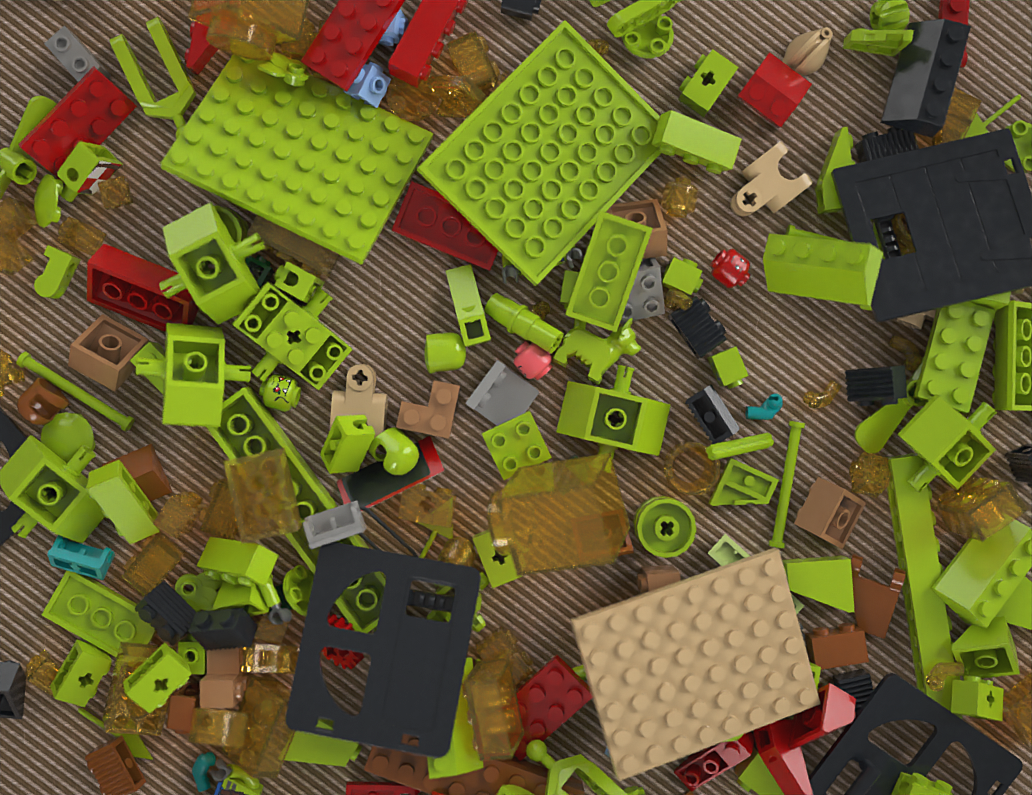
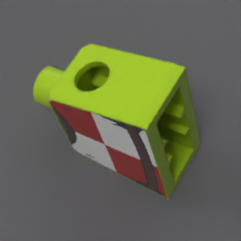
M80 141L57 172L58 177L65 183L60 196L66 201L72 202L78 194H95L123 164L104 146Z

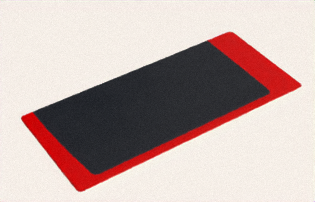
M428 436L414 443L419 453L418 462L406 474H390L384 469V461H376L358 470V472L338 480L337 485L343 503L347 504L357 500L360 506L370 508L444 472V467L431 437Z

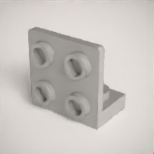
M655 257L642 259L620 323L626 322L630 318L638 320L665 313L661 271Z
M497 360L465 404L498 426L525 413L539 394V391Z

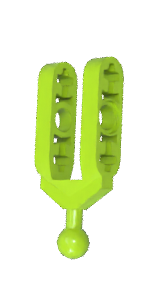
M610 0L588 1L593 7H599ZM639 0L615 13L608 20L607 27L614 37H621L666 13L682 0Z
M155 17L147 21L146 25L179 92L157 101L125 36L120 34L109 39L145 114L148 117L173 120L177 127L175 134L177 139L186 126L183 115L197 94L168 31L161 19Z
M532 740L528 743L526 753L529 759L536 762L540 761L549 769L545 795H568L561 787L573 772L598 795H627L599 767L587 760L582 754L555 761L547 753V747L544 742Z

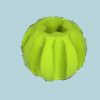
M878 0L870 9L869 19L873 30H904L909 23L910 11L905 0Z

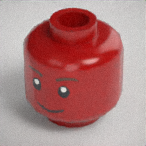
M734 249L721 250L710 264L712 267L711 275L727 288H733L736 285L741 287L751 276L748 273L750 262Z

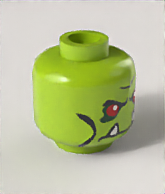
M273 374L268 381L262 382L259 395L263 396V403L266 407L287 412L292 407L296 408L298 405L301 387H298L296 379Z

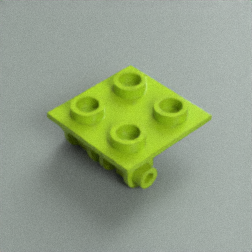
M530 411L481 433L503 480L552 458Z

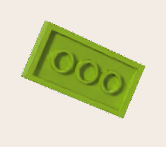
M600 210L565 315L617 332L653 228Z
M971 302L936 310L913 398L928 402L937 394L956 411L963 414L969 413L996 310Z
M71 571L65 572L41 614L134 668L139 664L157 632L154 627H151L150 623L144 622L139 617L138 612L135 611V607L138 604L88 576Z

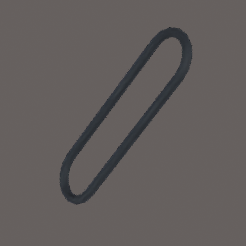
M359 505L360 510H364L365 512H367L395 539H397L405 548H407L413 554L414 557H418L415 550L412 549L403 539H401L392 529H390L381 519H379L370 509H368L365 506ZM362 532L358 533L375 550H381Z

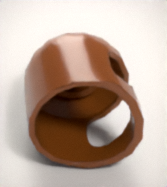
M37 378L21 394L17 401V409L20 415L31 424L38 426L50 423L61 409H66L70 405L67 397L55 385L43 378Z

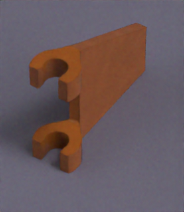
M853 554L851 569L857 626L863 629L865 633L885 639L900 590L905 580L906 570L895 567L890 585H885L860 577L858 574L863 557Z

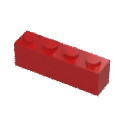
M422 0L388 62L389 74L418 88L422 80L426 81L432 70L430 64L433 58L438 59L444 47L442 42L446 35L450 36L456 25L454 19L458 13L462 14L468 0Z

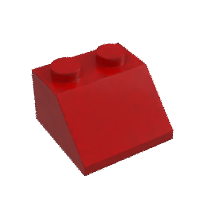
M769 52L737 95V98L774 126L781 128L807 93L812 83Z
M831 683L819 688L817 693L820 704L794 714L788 747L791 749L798 748L852 723L855 718L856 698Z

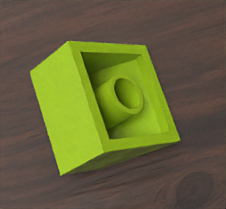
M1005 616L994 617L987 628L971 625L951 646L962 676L990 678L1020 674L1016 647Z

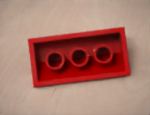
M103 244L87 262L88 302L166 332V323L193 325L199 310L187 288L170 298L163 294V292L171 289L172 286L161 290L159 283L177 275L178 273L107 244Z

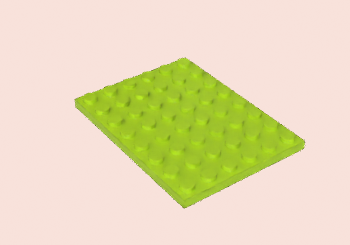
M564 20L418 167L417 171L536 286L597 222L600 210L606 212L661 154L659 152L660 148L651 145L660 116Z
M242 41L162 160L161 168L362 265L430 145L434 133L380 107L375 108L367 105L361 98L356 100L343 92L344 90L309 74V78L305 80L303 86L290 85L283 80V77L273 76L258 69L257 65L269 62L265 57L266 52Z

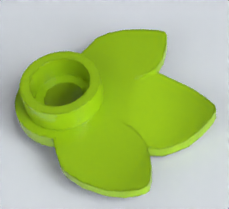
M267 52L265 57L269 62L257 65L258 69L270 75L283 77V80L290 85L303 86L305 80L309 78L307 67L301 61L288 59L277 52Z
M206 571L198 575L184 574L177 579L175 584V591L196 612H201V609L213 611V605L217 598L216 590L221 587L223 582L222 579L215 581L204 575ZM189 584L192 585L194 589L191 591H187L184 589V586Z

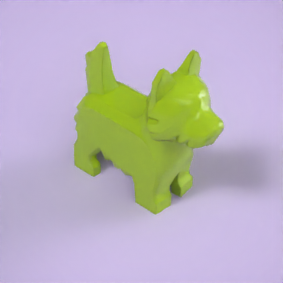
M574 319V326L565 335L563 344L557 349L553 361L566 368L568 364L567 359L576 356V359L580 360L581 364L590 367L588 380L599 385L602 375L621 355L628 354L634 356L641 350V347L635 340V332L630 328L633 319H628L622 326L618 327L617 332L613 331L605 339L585 330L587 322Z

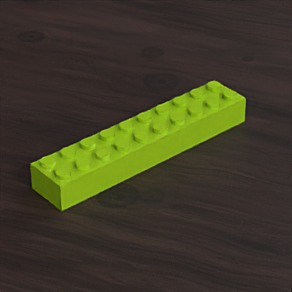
M243 387L222 403L220 427L206 428L315 575L321 546L310 549L303 526L304 518L338 507V505L252 387ZM358 534L334 541L336 543L369 548ZM382 572L370 573L359 578L335 602L349 623L353 625L355 631L368 633L378 625L386 584V576Z

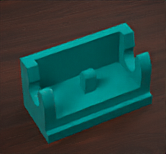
M58 535L47 556L53 567L104 580L115 557V552L111 551L112 549L108 547L102 550L70 541Z

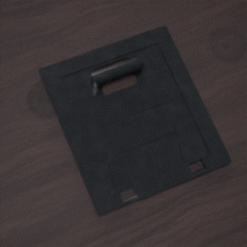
M1006 128L835 168L831 172L851 242L871 244L879 250L871 220H873L885 260L881 259L871 300V308L877 323L1032 287V244L1030 241L1032 239V193L1010 129ZM1011 159L1015 173L1008 175L1004 161ZM904 214L915 253L901 254L891 222L894 215Z

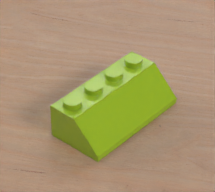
M769 233L763 256L767 290L772 293L870 307L883 252L871 244Z
M1009 301L1008 305L995 311L993 319L996 325V336L993 340L995 364L992 372L995 378V390L992 393V401L994 403V410L1032 411V303Z
M992 508L931 589L966 624L987 628L1032 567V529L1003 512Z
M467 657L450 751L442 758L427 756L429 779L455 776L484 768L472 657Z

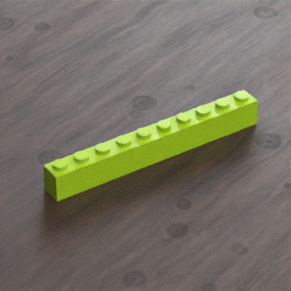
M915 453L882 458L898 565L900 569L906 570L902 591L917 688L951 711L952 680H960V675L954 664V654L951 647L954 643L950 638L952 622L947 615V604L931 589L944 572L938 559V552H940L939 540L935 537L934 533L936 517L930 507L932 491L930 486L927 485L919 493L907 482L924 465L922 463L924 460ZM956 714L958 717L963 719L962 715Z

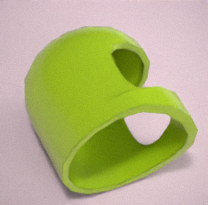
M426 334L424 353L425 364L429 374L457 370L464 365L466 347L463 338L459 334Z
M396 427L389 428L377 435L368 449L375 460L384 461V469L393 475L408 473L415 467L419 458L416 445L403 430ZM382 445L386 449L387 454H376L377 446Z

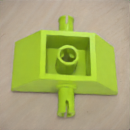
M212 202L162 227L168 256L178 271L177 275L159 283L161 290L172 286L171 289L163 292V294L170 298L187 288L197 306L218 325L241 314L261 290L244 259L265 249L263 241L252 246V243L261 239L259 234L254 233L252 236L235 243ZM213 262L216 268L210 270L208 264Z
M267 281L233 322V326L265 349L266 354L251 372L265 382L279 363H283L316 389L320 390L353 350L332 330L319 321L318 315L333 298L319 288L306 306H300L288 295ZM296 331L297 335L289 339L287 332Z
M166 323L165 357H163V360L137 357L136 375L161 376L164 379L163 425L220 427L225 380L250 382V365L226 364L224 361L225 338L222 327Z
M623 365L617 366L614 387L610 388V390L568 381L556 429L557 433L598 442L597 445H600L594 469L602 471L605 460L603 471L610 473L615 449L624 448L659 456L671 404L631 395L629 388L635 368H626ZM614 411H617V416L621 417L620 423L615 422L614 426H611L608 416L613 415Z
M935 394L897 434L924 460L922 462L924 465L907 482L921 493L936 476H939L951 488L958 490L996 450L981 434L980 430L997 412L990 405L982 402L972 415L966 419L940 396Z
M30 435L0 470V486L6 496L25 511L16 524L11 527L14 533L21 530L18 536L26 538L37 523L40 522L51 532L76 542L83 543L105 518L98 502L89 497L86 491L88 479L81 473L89 462L96 457L93 450L85 455L90 448L81 445L74 456L66 462L34 436ZM52 488L56 490L57 495L53 496L51 494Z

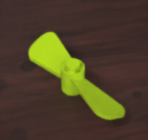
M35 96L29 100L10 147L0 150V200L12 180L20 185H26L36 177L37 166L34 163L35 159L22 150L18 144L57 105L56 102L45 96Z
M923 359L911 378L906 380L907 398L898 399V404L882 406L856 427L855 440L866 453L875 454L883 448L911 406H924L927 403L913 398Z

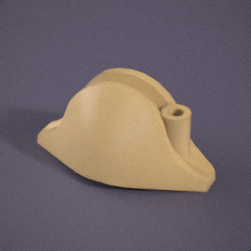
M826 27L797 36L788 45L783 62L802 77L816 72L823 65L827 57L833 32Z

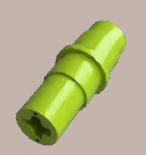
M495 293L490 297L485 306L484 312L492 317L494 321L506 327L510 334L515 333L549 353H553L562 341L563 332L541 320V317L529 311L528 306L524 304L519 305L513 300Z

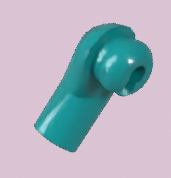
M774 393L760 407L747 406L745 411L746 419H772L782 408V397Z
M213 752L200 754L192 767V774L198 792L205 791L211 787L207 771L216 762Z

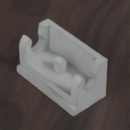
M357 500L305 517V522H303L310 549L364 532L367 529Z

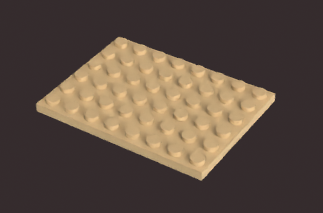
M776 548L570 619L613 769L619 781L820 704L781 555Z

